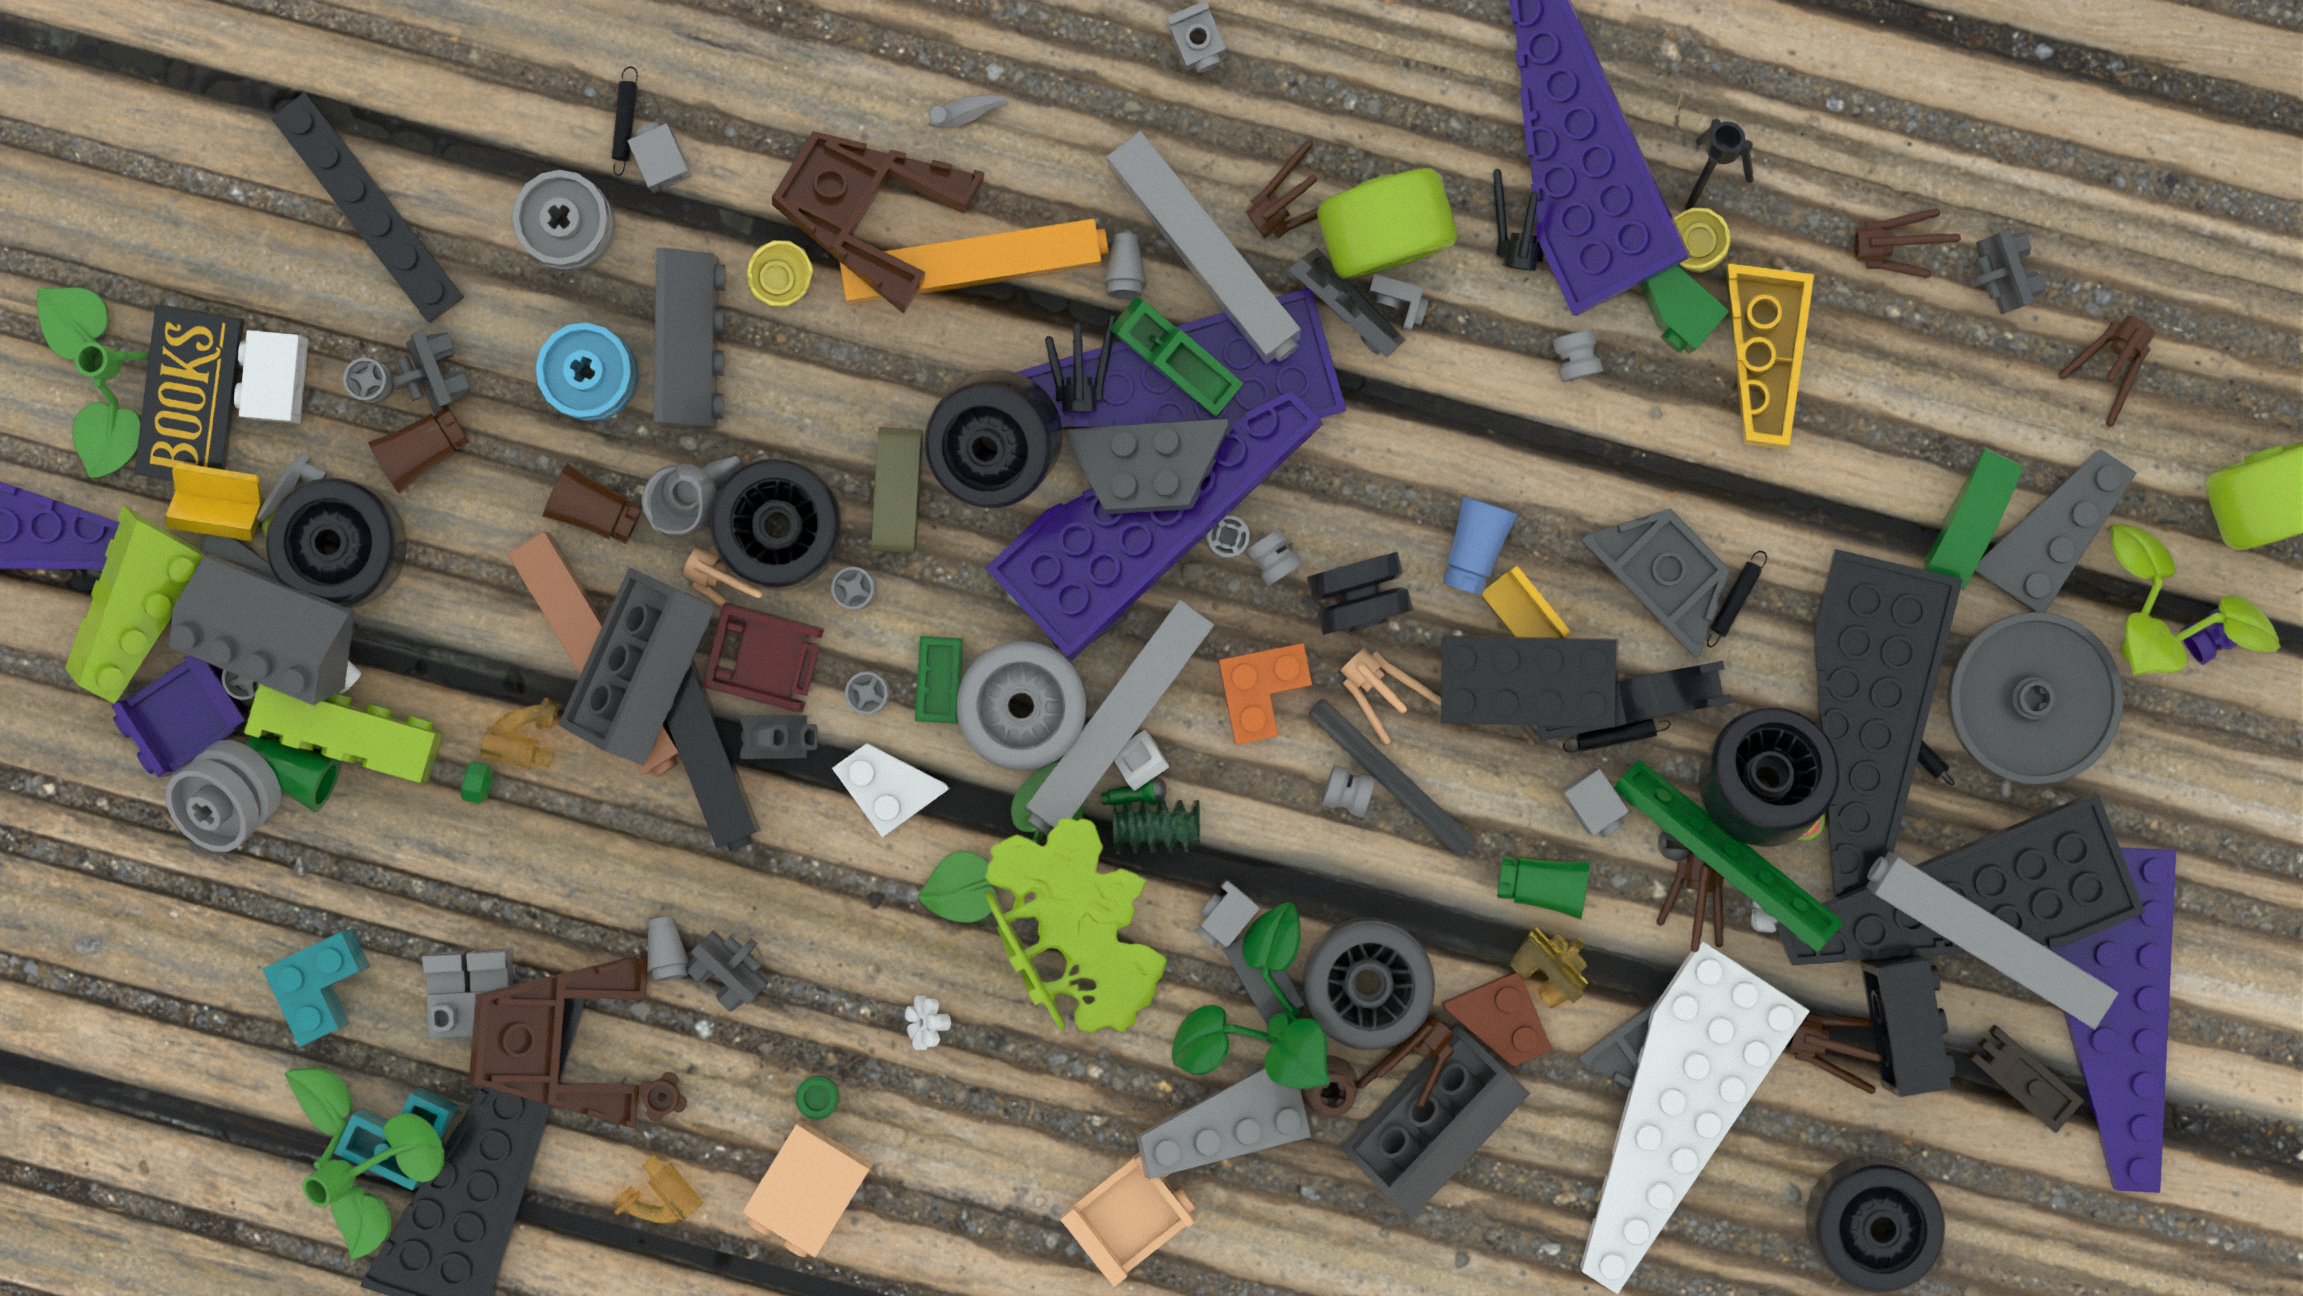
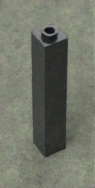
M692 658L691 666L681 682L674 698L673 706L665 719L716 848L727 844L731 852L754 843L751 834L759 832L761 829L706 689L702 687L703 681L694 658Z

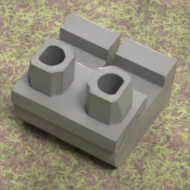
M513 948L480 949L471 952L469 950L430 952L422 956L423 974H426L428 991L429 1038L472 1036L475 995L513 985Z

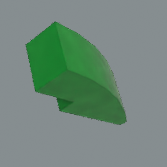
M1135 297L1109 329L1111 333L1215 417L1218 416L1244 384L1181 329L1176 328L1143 299Z
M1986 447L1983 448L1943 519L1944 526L1923 561L1926 571L1963 579L1961 590L1965 589L2005 512L2023 471V465Z

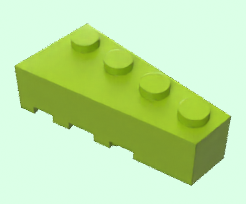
M122 505L118 517L120 523L115 537L110 539L105 553L107 560L101 577L94 584L90 608L87 616L83 617L65 666V670L78 686L113 704L117 702L172 618L173 607L201 560L206 556L195 544L125 505Z
M259 684L244 734L258 738L262 735L280 737L279 741L281 744L306 750L320 749L321 754L325 755V757L354 763L356 760L362 762V766L368 769L418 783L429 782L443 736V732L432 729L433 721L409 715L406 722L391 717L393 710L381 705L367 703L366 709L350 705L352 697L339 693L330 696L316 705H312Z

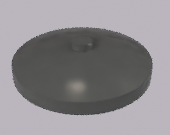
M2042 612L2021 613L2001 618L1989 624L1973 636L1965 645L1950 675L1947 694L1948 712L1957 739L1969 756L1981 767L2000 778L2013 782L2035 785L2050 784L2080 774L2094 764L2107 750L2120 724L2123 710V687L2118 667L2112 655L2102 641L2089 629L2061 615Z

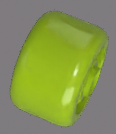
M1420 168L1395 175L1388 174L1362 182L1352 189L1327 198L1320 203L1317 211L1318 222L1335 273L1342 279L1367 276L1428 257L1450 248L1457 240V227L1440 175L1432 168Z
M2303 441L2284 447L2283 445H2278L2245 456V460L2223 467L2207 476L2205 480L2206 494L2220 535L2228 548L2232 550H2245L2303 533Z

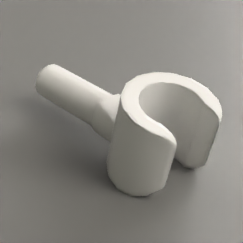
M1753 901L1754 908L1751 914V926L1758 932L1768 933L1776 931L1773 923L1778 922V920L1765 913Z

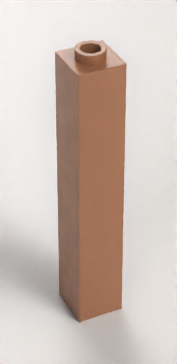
M542 532L507 553L581 675L605 621L552 534ZM665 720L645 765L635 763L641 775L653 771L655 776L658 777L678 765L675 757L679 755V752Z

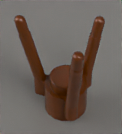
M1307 140L1265 189L1250 200L1253 206L1246 211V214L1265 239L1272 233L1279 239L1289 230L1318 218V208L1286 222L1284 221L1290 216L1285 207L1317 182L1315 175L1308 177L1279 199L1274 195L1268 199L1312 148V140Z
M1937 208L1884 221L1865 222V227H1856L1855 258L1857 262L1866 261V269H1884L1911 276L1929 278L1931 276L1929 270L1884 260V257L1892 256L1893 246L1959 242L1961 236L1957 233L1893 236L1892 231H1884L1937 217L1940 215V210Z
M2126 316L2120 325L2112 322L2105 333L2071 361L2058 376L2060 379H2066L2109 341H2113L2110 348L2118 355V358L2106 376V380L2113 382L2127 360L2132 362L2106 421V425L2112 427L2121 412L2142 361L2151 350L2148 345L2154 338L2155 332L2148 324L2133 316Z
M1690 853L1687 858V864L1678 863L1676 877L1656 922L1659 926L1664 925L1685 879L1688 880L1686 888L1698 890L1691 950L1698 952L1702 936L1707 893H1712L1713 889L1715 946L1720 948L1723 946L1724 931L1722 891L1724 877L1706 862L1699 860L1694 854Z
M1808 1013L1805 1020H1803L1788 1042V1050L1796 1052L1795 1059L1809 1062L1870 1094H1874L1876 1091L1875 1087L1815 1055H1824L1825 1050L1830 1049L1880 1062L1882 1060L1881 1054L1830 1040L1829 1030L1822 1029V1026L1869 1027L1872 1024L1871 1020L1855 1017H1821Z
M1428 1014L1423 1024L1412 1036L1398 1045L1358 1081V1088L1363 1089L1375 1078H1382L1412 1050L1416 1051L1426 1060H1429L1434 1055L1437 1058L1417 1101L1419 1107H1424L1445 1062L1454 1053V1050L1447 1045L1454 1035L1444 1024Z

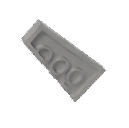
M1265 1067L1243 1076L1241 1080L1227 1088L1205 1097V1100L1187 1110L1183 1109L1136 1135L1145 1178L1152 1179L1309 1138L1311 1134L1301 1089L1287 1088L1276 1084L1268 1077Z

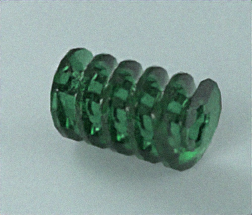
M1125 800L1121 812L1117 811L1113 801V845L1116 853L1122 854L1126 842H1130L1133 853L1139 854L1143 842H1147L1151 854H1156L1160 842H1164L1168 854H1173L1177 843L1181 842L1185 854H1190L1195 842H1199L1200 845L1199 800L1193 801L1189 812H1186L1182 800H1176L1172 812H1169L1165 800H1159L1155 812H1152L1148 800H1142L1138 812L1134 811L1131 800Z

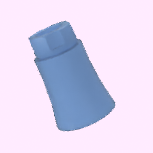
M1462 496L1453 544L1446 562L1450 565L1445 573L1443 583L1481 596L1486 586L1487 577L1492 576L1506 537L1519 514Z

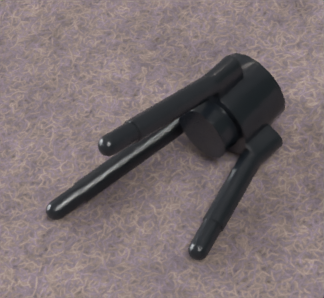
M1714 119L1710 127L1697 137L1696 143L1698 145L1707 142L1706 151L1709 157L1685 205L1686 210L1694 207L1717 164L1732 163L1741 155L1745 180L1748 183L1754 180L1750 153L1753 143L1745 140L1744 131L1738 124L1727 121L1721 122L1718 119Z
M1495 169L1493 171L1498 232L1496 255L1503 256V267L1536 271L1537 262H1543L1544 257L1539 242L1537 241L1536 244L1537 236L1532 235L1538 193L1536 191L1530 193L1522 233H1511L1509 241L1502 172L1500 169Z
M1112 314L1108 320L1094 385H1092V377H1083V340L1080 323L1073 325L1074 377H1066V386L1054 340L1051 336L1045 338L1048 358L1056 386V401H1062V412L1097 411V401H1104L1103 386L1114 340V334L1109 329L1117 320L1116 315Z

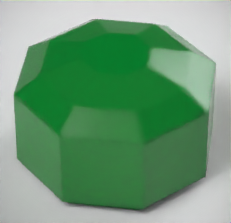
M471 761L468 764L461 787L462 800L482 804L487 800L492 790L494 779L491 765L477 761Z

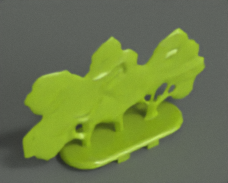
M1061 818L1055 828L1049 833L1047 845L1040 846L1027 838L1015 835L991 847L990 853L993 859L988 864L985 878L991 885L1010 890L1016 898L1012 910L1005 913L992 892L985 891V896L1000 925L997 929L1009 961L1016 972L1020 971L1027 992L1034 1004L1037 1005L1044 1002L1061 1031H1064L1066 1024L1055 1001L1058 993L1070 995L1079 1001L1074 1016L1075 1024L1080 1031L1094 1033L1102 1028L1111 1027L1124 1033L1128 1027L1135 1024L1136 1012L1151 1004L1152 998L1156 993V983L1163 975L1167 959L1147 945L1118 942L1117 931L1131 923L1135 911L1132 902L1140 896L1146 880L1124 869L1106 874L1096 872L1099 854L1103 846L1095 825L1090 820L1085 819L1075 821L1071 818ZM1030 892L1035 893L1036 898L1025 905L1024 897ZM1035 917L1038 921L1039 942L1026 949L1011 922L1018 918ZM1049 948L1058 949L1062 952L1067 962L1063 977L1053 982L1044 981L1032 960L1033 957ZM1079 965V973L1070 976L1069 973L1072 967ZM1080 978H1087L1095 981L1096 988L1094 990H1078V984L1070 986V982ZM1093 996L1095 1001L1091 1004H1086L1082 998Z

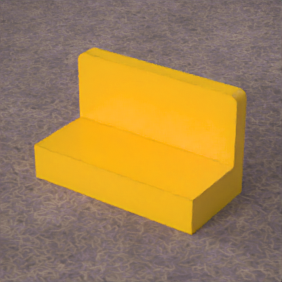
M175 463L172 470L175 493L165 515L166 527L181 531L252 541L260 522L257 516L263 505L260 477L254 474Z
M1517 565L1508 569L1484 589L1481 595L1513 637L1565 638L1571 633L1569 628Z

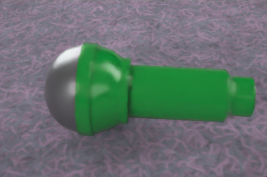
M1156 776L1135 791L1130 786L1102 792V804L1115 806L1141 801V803L1157 805L1165 799L1167 787L1165 782Z

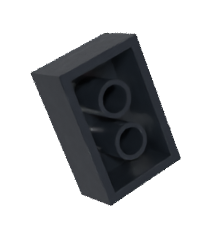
M1912 955L1860 961L1869 1016L1872 1022L1871 1028L1875 1051L1882 1055V1060L1877 1062L1882 1088L1898 1097L1952 1089L1950 1077L1955 1076V1065L1951 1052L1949 1050L1945 1051L1942 1034L1948 1032V1024L1944 1009L1937 1006L1935 991H1939L1941 988L1937 967L1930 965V959L1921 956L1913 957Z

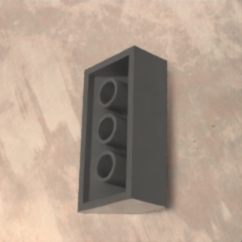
M656 248L654 423L664 428L716 429V419H723L724 395L723 393H717V376H724L725 356L723 350H717L718 333L725 332V308L718 307V290L725 291L726 267L725 265H719V258L713 253Z
M208 554L201 560L173 607L169 647L309 704L316 705L345 689L354 611L310 593L290 588L277 580Z
M629 567L558 725L605 752L644 766L650 751L655 746L656 738L663 722L673 706L674 698L681 682L691 666L692 658L699 642L709 626L715 606Z
M1458 1024L1451 1031L1454 1037L1447 1044L1454 1050V1053L1445 1062L1425 1106L1419 1107L1417 1101L1437 1058L1434 1055L1429 1060L1424 1059L1340 1148L1389 1200L1411 1218L1423 1208L1530 1094Z

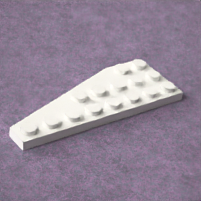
M1702 939L1700 940L1699 951L1690 952L1651 1011L1648 1021V1032L1644 1046L1640 1050L1632 1089H1629L1612 1150L1613 1157L1608 1175L1605 1176L1601 1200L1596 1217L1593 1218L1580 1265L1583 1273L1616 1294L1620 1292L1809 1013L1805 1006Z

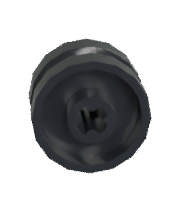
M1398 552L1363 560L1307 577L1312 598L1323 600L1339 595L1341 599L1340 604L1322 608L1317 614L1323 635L1347 628L1352 632L1388 622L1387 617L1414 610L1408 589L1397 587L1383 592L1380 591L1379 584L1398 579L1403 573Z

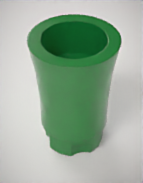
M262 735L260 738L251 736L245 745L261 755L275 772L281 793L299 802L314 813L324 806L337 782L341 766L340 760L325 757V755L311 750L283 745L275 737L268 738Z
M1522 856L1518 860L1511 857H1503L1497 898H1514L1513 903L1540 907L1581 920L1586 897L1590 860L1560 861Z

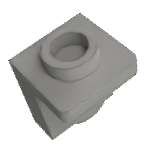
M1374 273L1367 294L1376 296L1374 303L1399 310L1400 304L1408 305L1401 330L1410 332L1414 323L1422 324L1428 305V300L1421 298L1424 288Z

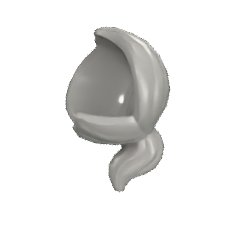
M735 455L713 461L703 469L693 464L682 463L657 471L645 485L641 499L644 514L654 532L670 537H684L705 528L710 522L711 510L717 495V489L724 484L741 464L740 459Z

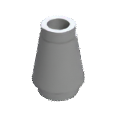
M1118 233L1113 235V243L1103 283L1107 287V295L1112 298L1134 299L1135 297H1140L1142 295V288L1146 286L1140 245L1138 244L1139 237L1136 234Z
M668 916L649 920L647 972H652L653 981H667L687 976L686 966L690 962L676 925H674L673 917Z

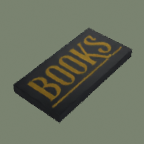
M163 304L155 305L135 475L173 481L172 470L175 463L225 470L234 392L239 367L238 350L243 336L245 319Z

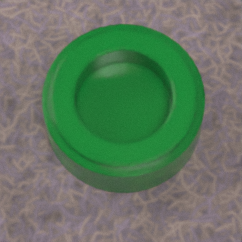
M814 1075L808 1077L800 1084L795 1099L799 1111L804 1116L819 1120L828 1117L834 1112L839 1103L840 1096L837 1085L830 1078Z

